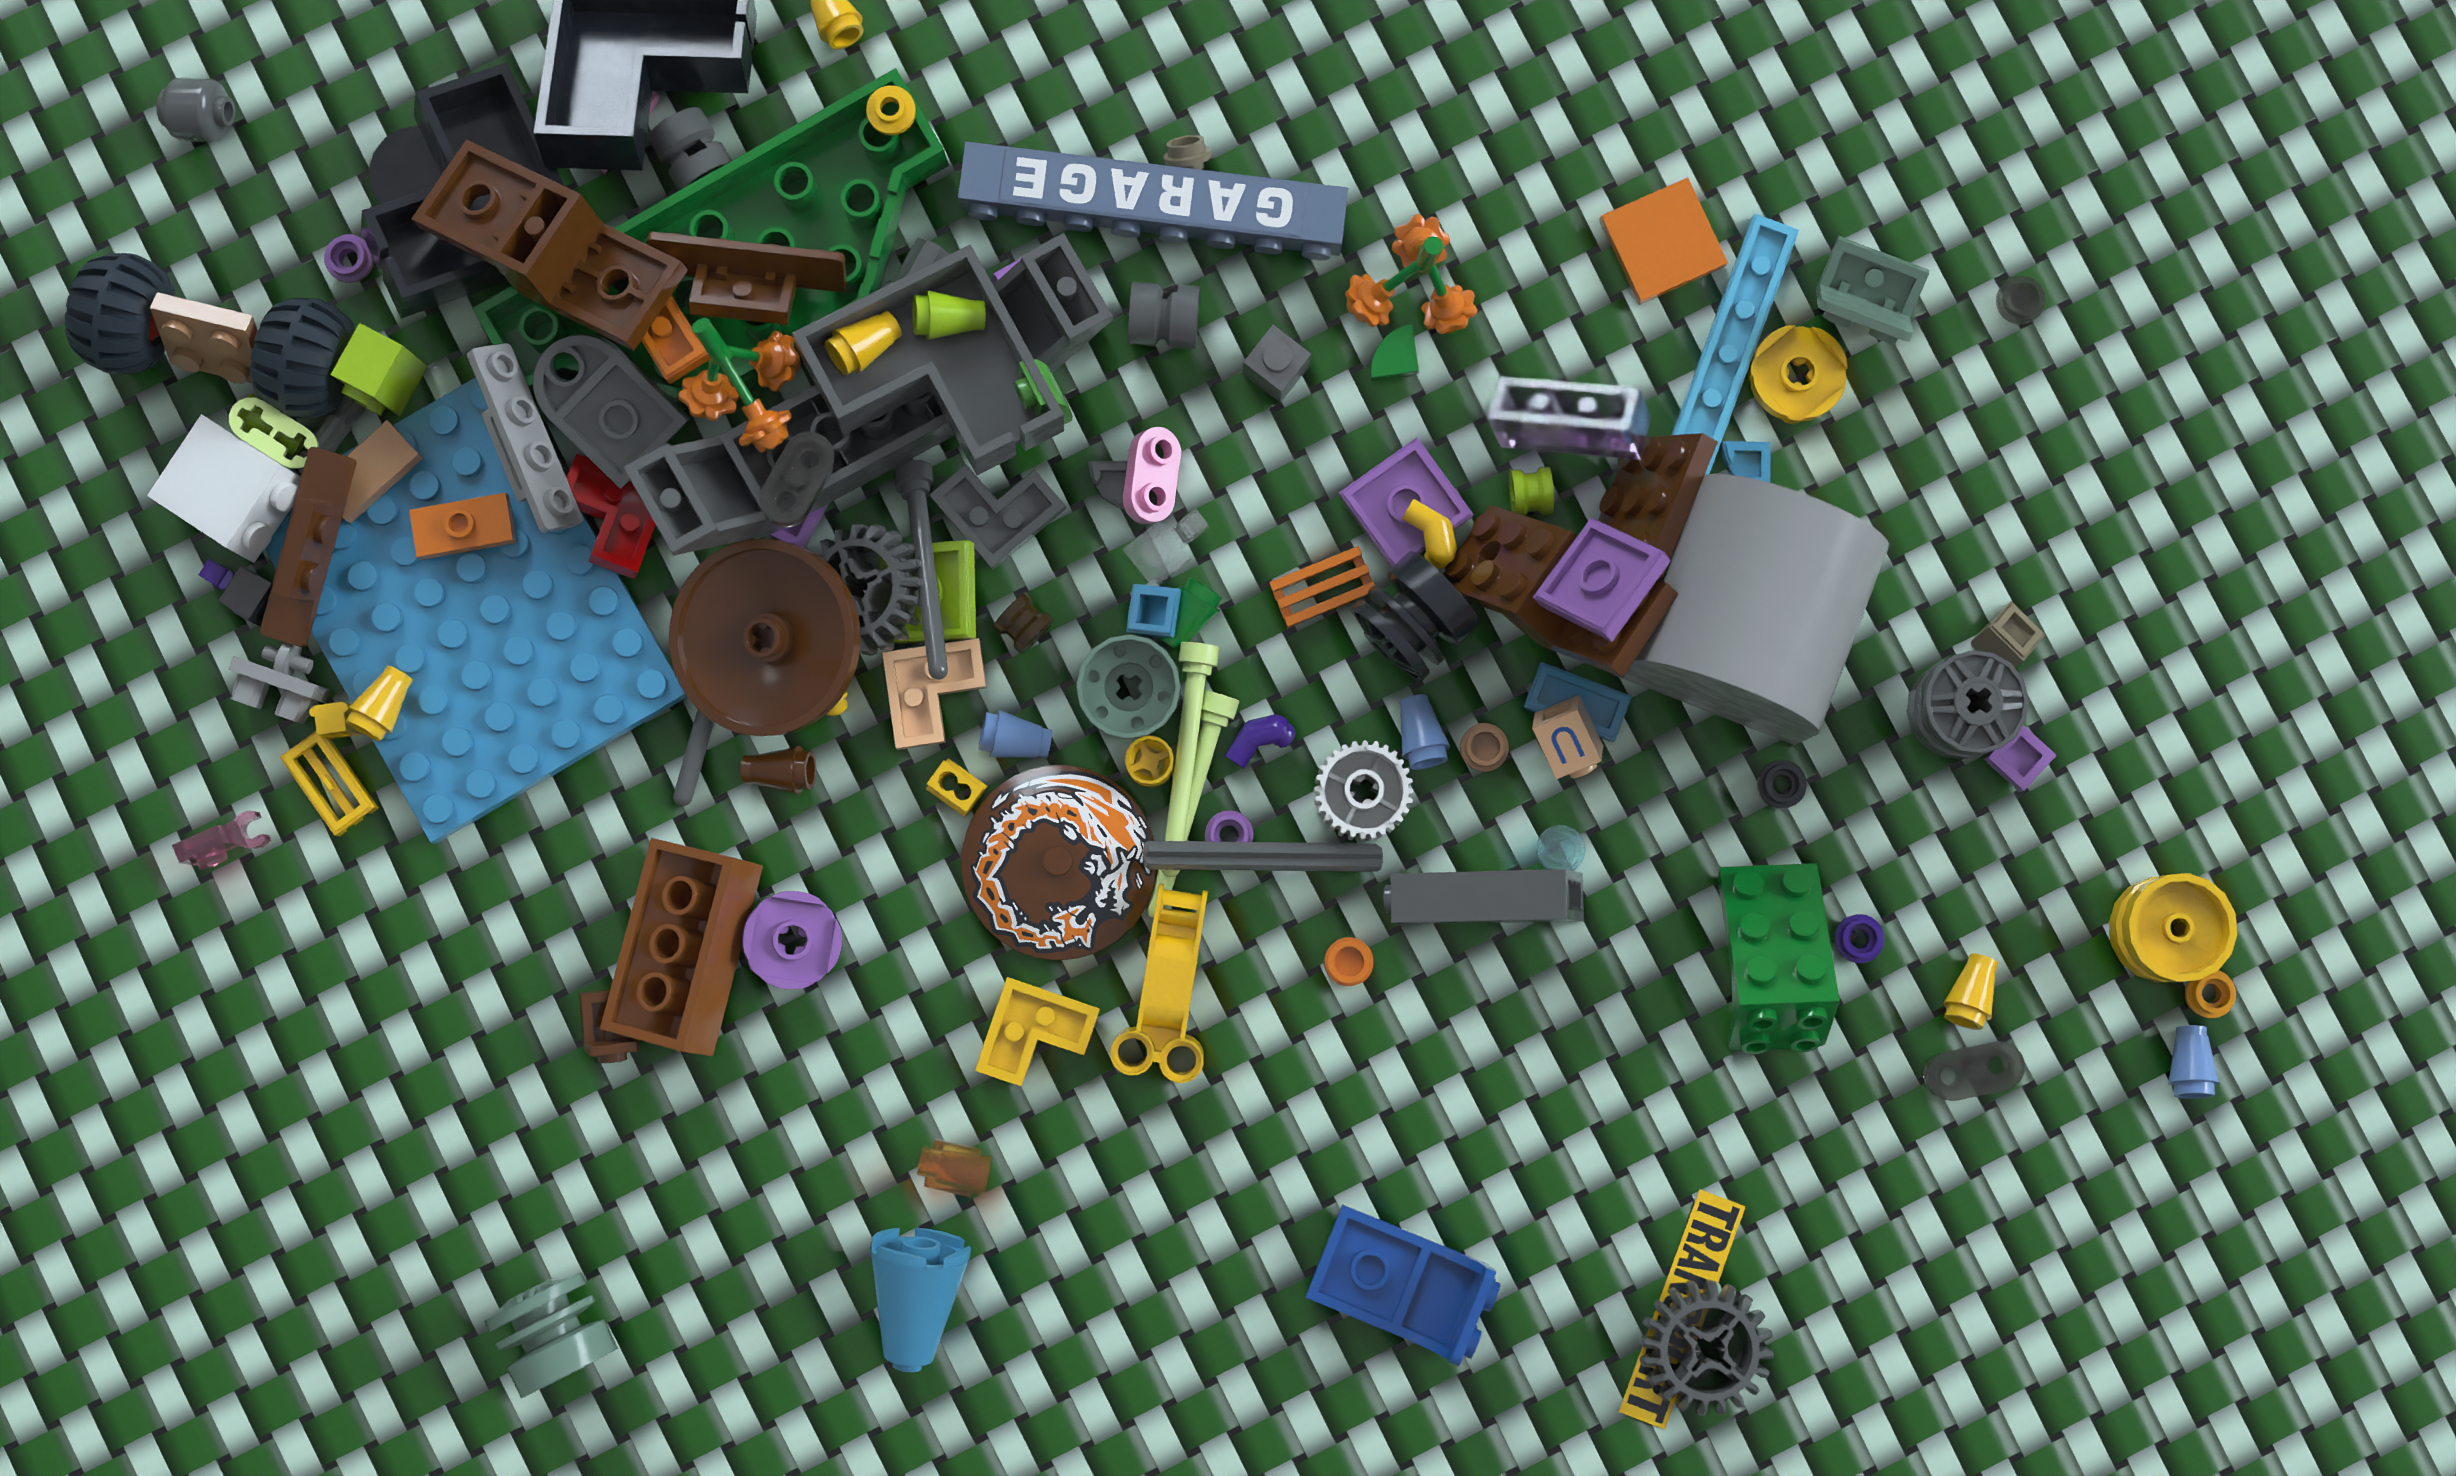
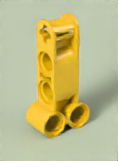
M1159 883L1137 1027H1128L1121 1030L1115 1037L1110 1049L1111 1061L1114 1067L1121 1073L1139 1075L1145 1072L1152 1062H1158L1162 1073L1169 1080L1176 1083H1187L1195 1079L1201 1072L1204 1063L1203 1048L1194 1037L1186 1035L1208 891L1203 890V894L1199 895L1164 889V884ZM1164 905L1194 909L1197 912L1168 909ZM1129 1038L1141 1040L1146 1046L1147 1056L1139 1063H1129L1120 1054V1044ZM1177 1046H1185L1194 1052L1196 1062L1192 1068L1186 1071H1179L1170 1065L1168 1053Z

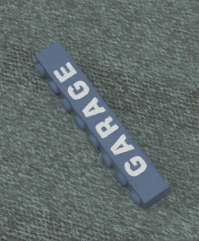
M965 142L958 200L962 211H969L968 215L970 217L980 220H996L997 215L1016 217L1018 223L1029 226H1043L1045 221L1062 222L1066 229L1078 232L1092 231V226L1111 228V233L1121 237H1139L1140 232L1159 234V239L1171 243H1186L1188 238L1207 240V245L1220 249H1232L1235 247V243L1254 245V250L1263 254H1282L1283 249L1302 251V256L1308 259L1328 260L1330 255L1340 256L1349 187Z

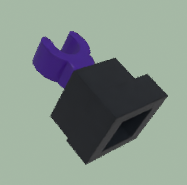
M208 559L198 575L224 590L218 601L232 609L234 613L245 620L261 627L273 582L242 566L234 573L223 565Z

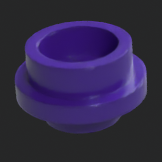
M1856 914L1846 917L1839 923L1835 930L1834 943L1839 954L1846 960L1853 963H1865L1876 958L1882 951L1884 933L1880 924L1875 919L1867 915ZM1856 929L1861 930L1866 936V943L1861 948L1854 947L1850 941V936Z

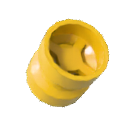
M1148 735L1139 737L1131 743L1126 751L1125 764L1128 774L1134 782L1143 787L1153 788L1161 786L1168 781L1173 773L1174 758L1172 749L1164 740Z

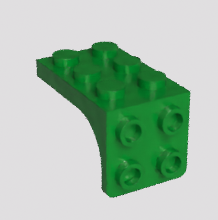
M1817 863L1720 867L1718 884L1732 979V1018L1727 1037L1729 1049L1735 1051L1742 1050L1747 1054H1760L1769 1049L1790 1048L1795 1052H1809L1825 1045L1840 999Z

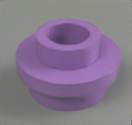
M346 234L335 238L327 246L324 254V262L328 272L334 278L344 283L361 281L371 272L374 264L365 240L356 235ZM349 253H357L358 260L356 264L352 267H344L343 260L345 256Z
M1236 811L1217 813L1209 820L1205 829L1206 842H1222L1219 834L1226 826H1232L1238 831L1239 837L1236 842H1253V828L1250 821Z

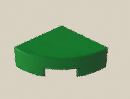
M1412 324L1392 331L1381 341L1373 356L1370 372L1371 381L1417 375L1419 373Z

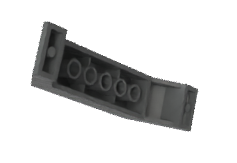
M1064 233L1021 255V260L993 284L1033 359L1045 363L1052 373L1113 320L1112 313ZM814 385L769 409L778 413L789 410L792 414L791 419L786 424L789 436L771 450L766 448L763 453H759L752 443L740 446L739 439L745 433L748 420L720 436L670 446L667 443L624 466V469L674 556L773 534L894 469L898 464L920 455L955 435L931 391L842 435L819 390Z

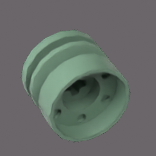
M1131 634L1111 637L1094 647L1080 666L1076 684L1079 704L1089 721L1106 734L1126 739L1148 736L1164 726L1176 709L1181 688L1177 667L1168 652L1151 639ZM1125 676L1131 680L1135 676L1139 677L1142 681L1138 686L1142 694L1140 698L1134 700L1128 696L1121 700L1117 696L1121 689L1117 682L1119 678Z
M581 1272L571 1277L552 1278L506 1301L492 1317L484 1321L489 1332L510 1322L515 1333L495 1343L498 1351L522 1345L525 1354L507 1368L520 1398L618 1349L604 1319L581 1325L577 1318L579 1314L595 1302L593 1295H590L571 1305L566 1295L586 1284Z

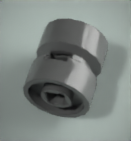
M698 107L687 108L672 114L656 125L648 136V141L662 164L671 165L668 174L679 191L732 161L722 143L713 141L716 133L701 108Z
M1133 281L1129 308L1128 345L1155 346L1160 339H1165L1170 348L1196 349L1200 286L1173 284L1170 290L1165 292L1159 283Z

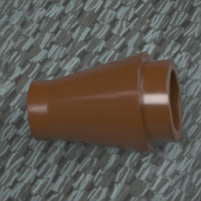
M801 746L757 755H744L740 767L741 779L744 784H755L799 795L803 790H812L816 780L815 755L812 751H803Z

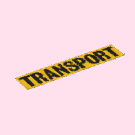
M1699 1189L1659 1301L1667 1307L1673 1304L1668 1296V1289L1672 1287L1676 1288L1683 1298L1687 1297L1685 1287L1686 1282L1690 1280L1696 1282L1700 1294H1703L1704 1284L1707 1279H1712L1718 1284L1745 1206ZM1709 1308L1695 1310L1683 1318L1693 1326L1702 1327ZM1655 1310L1653 1319L1658 1321L1662 1314ZM1649 1329L1647 1336H1653L1654 1330ZM1673 1329L1668 1343V1358L1674 1372L1680 1366L1678 1359L1684 1352V1341ZM1689 1332L1690 1337L1697 1342L1698 1337ZM1642 1347L1619 1412L1665 1430L1678 1393L1672 1399L1665 1401L1659 1396L1660 1389L1665 1382L1652 1386L1647 1381L1646 1377L1657 1366L1643 1367L1640 1364L1639 1358L1642 1355L1653 1352V1349Z

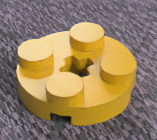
M1796 325L1781 327L1769 334L1753 355L1747 372L1753 395L1764 410L1786 423L1797 424L1801 421H1811L1823 416L1840 400L1844 393L1847 359L1840 344L1823 329L1813 326L1811 328L1795 327ZM1791 362L1797 367L1802 364L1807 365L1810 371H1808L1805 377L1809 383L1806 385H1802L1799 382L1793 384L1787 377L1790 373L1787 365Z

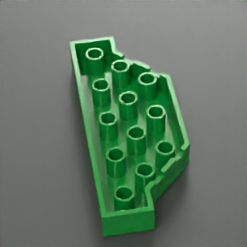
M896 68L614 227V229L647 244L649 232L678 233L686 236L713 239L723 238L731 241L776 244L812 250L823 249L830 252H839L845 256L847 281L845 291L833 292L796 288L788 325L690 314L689 297L695 276L684 275L672 296L691 326L698 319L708 318L726 345L752 350L757 347L760 341L767 340L773 331H779L783 336L790 335L793 337L792 332L881 288L908 189L949 166L941 143L914 98L913 101L916 107L915 119L912 125L903 133L885 135L875 130L870 124L866 113V106L870 96L877 89L890 85L898 86L906 90L913 98ZM888 102L883 106L882 113L887 116H893L898 112L899 105L895 102ZM625 278L615 281L611 285L608 295H618L625 291L628 287L629 279ZM513 286L472 308L493 345L505 343L511 345L534 402L537 400L534 393L533 377L539 358L550 345L574 334H594L616 344L680 407L689 409L678 398L680 391L683 390V379L695 377L702 370H708L709 360L672 384H669L642 341L633 351L519 294ZM794 341V348L796 349V352L798 353L797 348H796V345H795V341ZM561 352L556 356L554 368L557 374L567 380L574 379L579 372V364L576 358L566 352ZM731 358L730 361L747 389L758 383V372L750 362ZM720 365L718 373L726 375L725 371Z

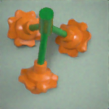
M1415 214L1407 224L1399 225L1395 228V235L1398 240L1393 242L1392 251L1401 257L1404 267L1389 280L1382 279L1377 283L1368 274H1363L1361 277L1353 275L1350 278V288L1345 293L1347 297L1346 307L1358 322H1367L1371 327H1375L1378 324L1385 326L1389 323V312L1393 309V304L1388 298L1394 294V288L1418 271L1428 272L1435 288L1431 294V301L1424 303L1421 307L1425 314L1424 325L1427 329L1436 328L1439 334L1453 333L1456 330L1465 328L1468 325L1469 318L1477 314V308L1473 304L1475 298L1473 291H1463L1459 285L1452 286L1451 288L1448 285H1444L1435 263L1446 259L1447 253L1443 247L1450 242L1449 235L1441 230L1439 220L1436 217H1430L1425 221L1422 215Z
M701 318L695 321L692 325V331L710 355L708 370H702L697 376L683 379V390L679 393V400L689 407L690 414L693 417L716 421L723 414L735 412V402L740 396L745 404L742 410L749 420L745 427V433L739 439L740 446L752 443L759 453H763L766 448L768 450L775 448L789 436L786 424L791 419V412L789 410L780 411L779 413L773 410L766 411L759 398L753 399L730 360L733 357L749 361L758 372L759 385L762 387L769 386L770 390L777 392L784 383L795 378V373L801 365L800 357L794 348L793 337L790 335L783 336L781 332L773 331L767 340L760 341L757 347L747 350L726 345L708 318ZM720 365L725 371L726 375L718 373Z

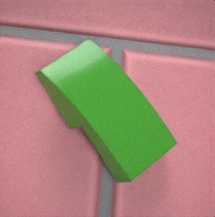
M1034 359L1064 414V424L1073 421L1071 410L1050 368L1042 361ZM1019 362V380L1014 382L1017 396L1026 410L1033 407L1037 417L1047 413L1046 402L1024 362Z

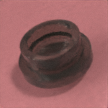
M2012 277L1999 288L1996 295V306L2005 320L2013 324H2027L2035 320L2042 313L2045 306V293L2040 284L2030 277Z

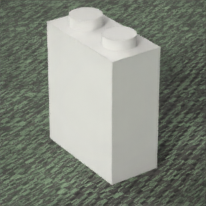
M201 414L147 496L227 549L255 563L261 552L269 545L273 534L289 510L293 507L301 477Z

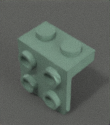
M1838 236L1816 287L1818 308L1825 311L1823 317L1828 321L1844 327H1850L1852 322L1870 328L1869 335L1889 344H1896L1898 339L1910 342L1914 333L1910 317L1929 276V270Z

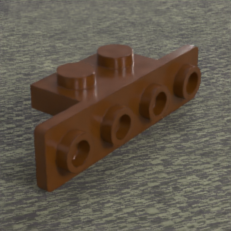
M649 232L646 241L647 245L680 260L688 270L685 275L695 276L689 297L690 314L788 325L796 288L844 292L846 288L845 256L839 252H830L823 249L812 250L785 247L776 244L731 241L723 238L713 239L686 236L678 233Z
M319 447L309 448L260 628L262 635L298 647L307 646L357 462L354 458Z

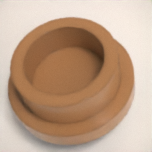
M1488 723L1476 724L1464 733L1460 742V754L1463 761L1471 769L1479 772H1489L1497 769L1506 760L1509 751L1508 740L1504 732L1497 726Z

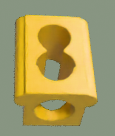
M337 702L313 706L309 710V714L315 717L317 735L329 739L360 735V732L346 723L351 713L348 710L351 704Z
M948 758L946 761L943 760L927 782L926 790L963 817H966L988 786ZM948 775L956 776L959 785L971 788L970 797L966 800H959L956 791H945L942 786L943 779Z

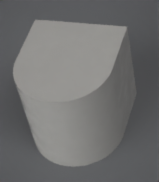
M1728 474L1704 475L1671 556V561L1663 578L1657 579L1669 584L1679 594L1624 677L1615 674L1614 676L1793 745L1816 736L1822 727L1889 548V543L1878 530L1868 523L1838 507L1809 495L1742 476Z

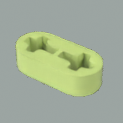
M244 398L232 406L229 413V425L232 431L248 444L288 468L303 469L306 457L303 458L296 455L292 461L288 460L285 457L288 449L275 440L280 432L291 439H296L300 434L306 437L304 446L308 450L310 447H319L316 436L309 429L287 415L280 413L281 411L263 400ZM259 407L263 410L260 418L274 428L269 435L256 428L246 433L242 430L245 422L239 417L244 409L253 412Z

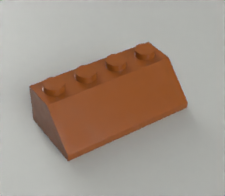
M650 839L600 1029L682 1052L713 1056L742 948L743 926L752 910L763 868L762 865L660 839Z

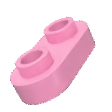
M1153 427L1142 431L1133 438L1130 444L1123 505L1129 517L1140 524H1152L1164 520L1170 515L1174 507L1181 448L1175 435L1165 428ZM1156 443L1163 449V458L1158 457L1155 452ZM1150 490L1157 496L1156 506L1149 500Z

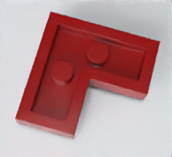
M576 453L566 479L578 508L584 513L604 520L588 562L635 579L656 524L631 480L620 489L589 458Z

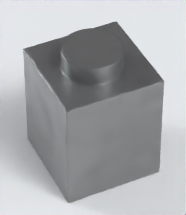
M1272 325L1244 360L1243 375L1281 403L1309 368L1311 353L1275 325Z

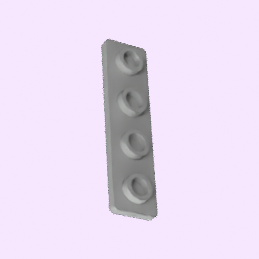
M505 343L473 348L467 353V357L489 407L481 415L518 503L528 501L539 530L542 533L576 527L583 522V517L511 345Z

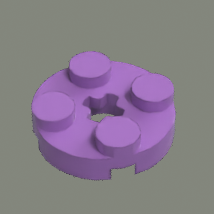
M801 891L779 892L761 900L748 915L742 931V951L750 970L757 974L764 982L782 989H802L821 980L835 966L842 946L841 928L832 911L818 897ZM789 926L798 927V935L805 937L804 947H796L794 954H786L785 945L778 943V936L780 933H787Z

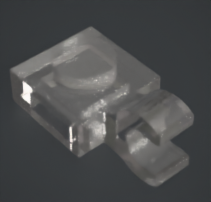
M1195 509L1179 521L1170 531L1162 520L1158 521L1124 547L1123 551L1150 586H1158L1191 560L1183 547L1204 533L1209 527L1204 518Z

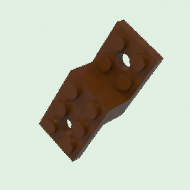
M467 139L412 217V220L420 229L496 266L519 294L633 351L688 271L680 260L604 224L581 194ZM491 194L490 200L485 207L476 211L471 210V206L476 198ZM625 278L629 279V284L625 291L618 295H608L609 289L615 281Z
M1489 505L1486 511L1474 522L1472 532L1455 554V558L1445 567L1443 575L1467 601L1501 613L1538 645L1624 677L1679 593L1666 582L1657 580L1611 642L1541 607L1533 598L1577 536L1570 530Z

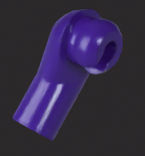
M1276 714L1249 720L1243 725L1224 757L1244 769L1258 746L1274 744L1280 748L1289 746L1294 740L1295 729L1287 722L1285 717Z

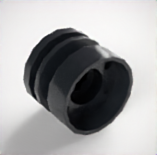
M1409 551L1387 572V577L1397 594L1392 597L1384 590L1373 586L1368 590V595L1379 611L1377 612L1373 607L1360 599L1350 610L1362 627L1364 635L1371 645L1394 667H1398L1413 679L1422 682L1429 675L1430 670L1419 656V653L1433 664L1439 665L1444 660V656L1434 639L1439 636L1449 644L1458 647L1480 626L1481 621L1467 600L1439 570L1418 553Z

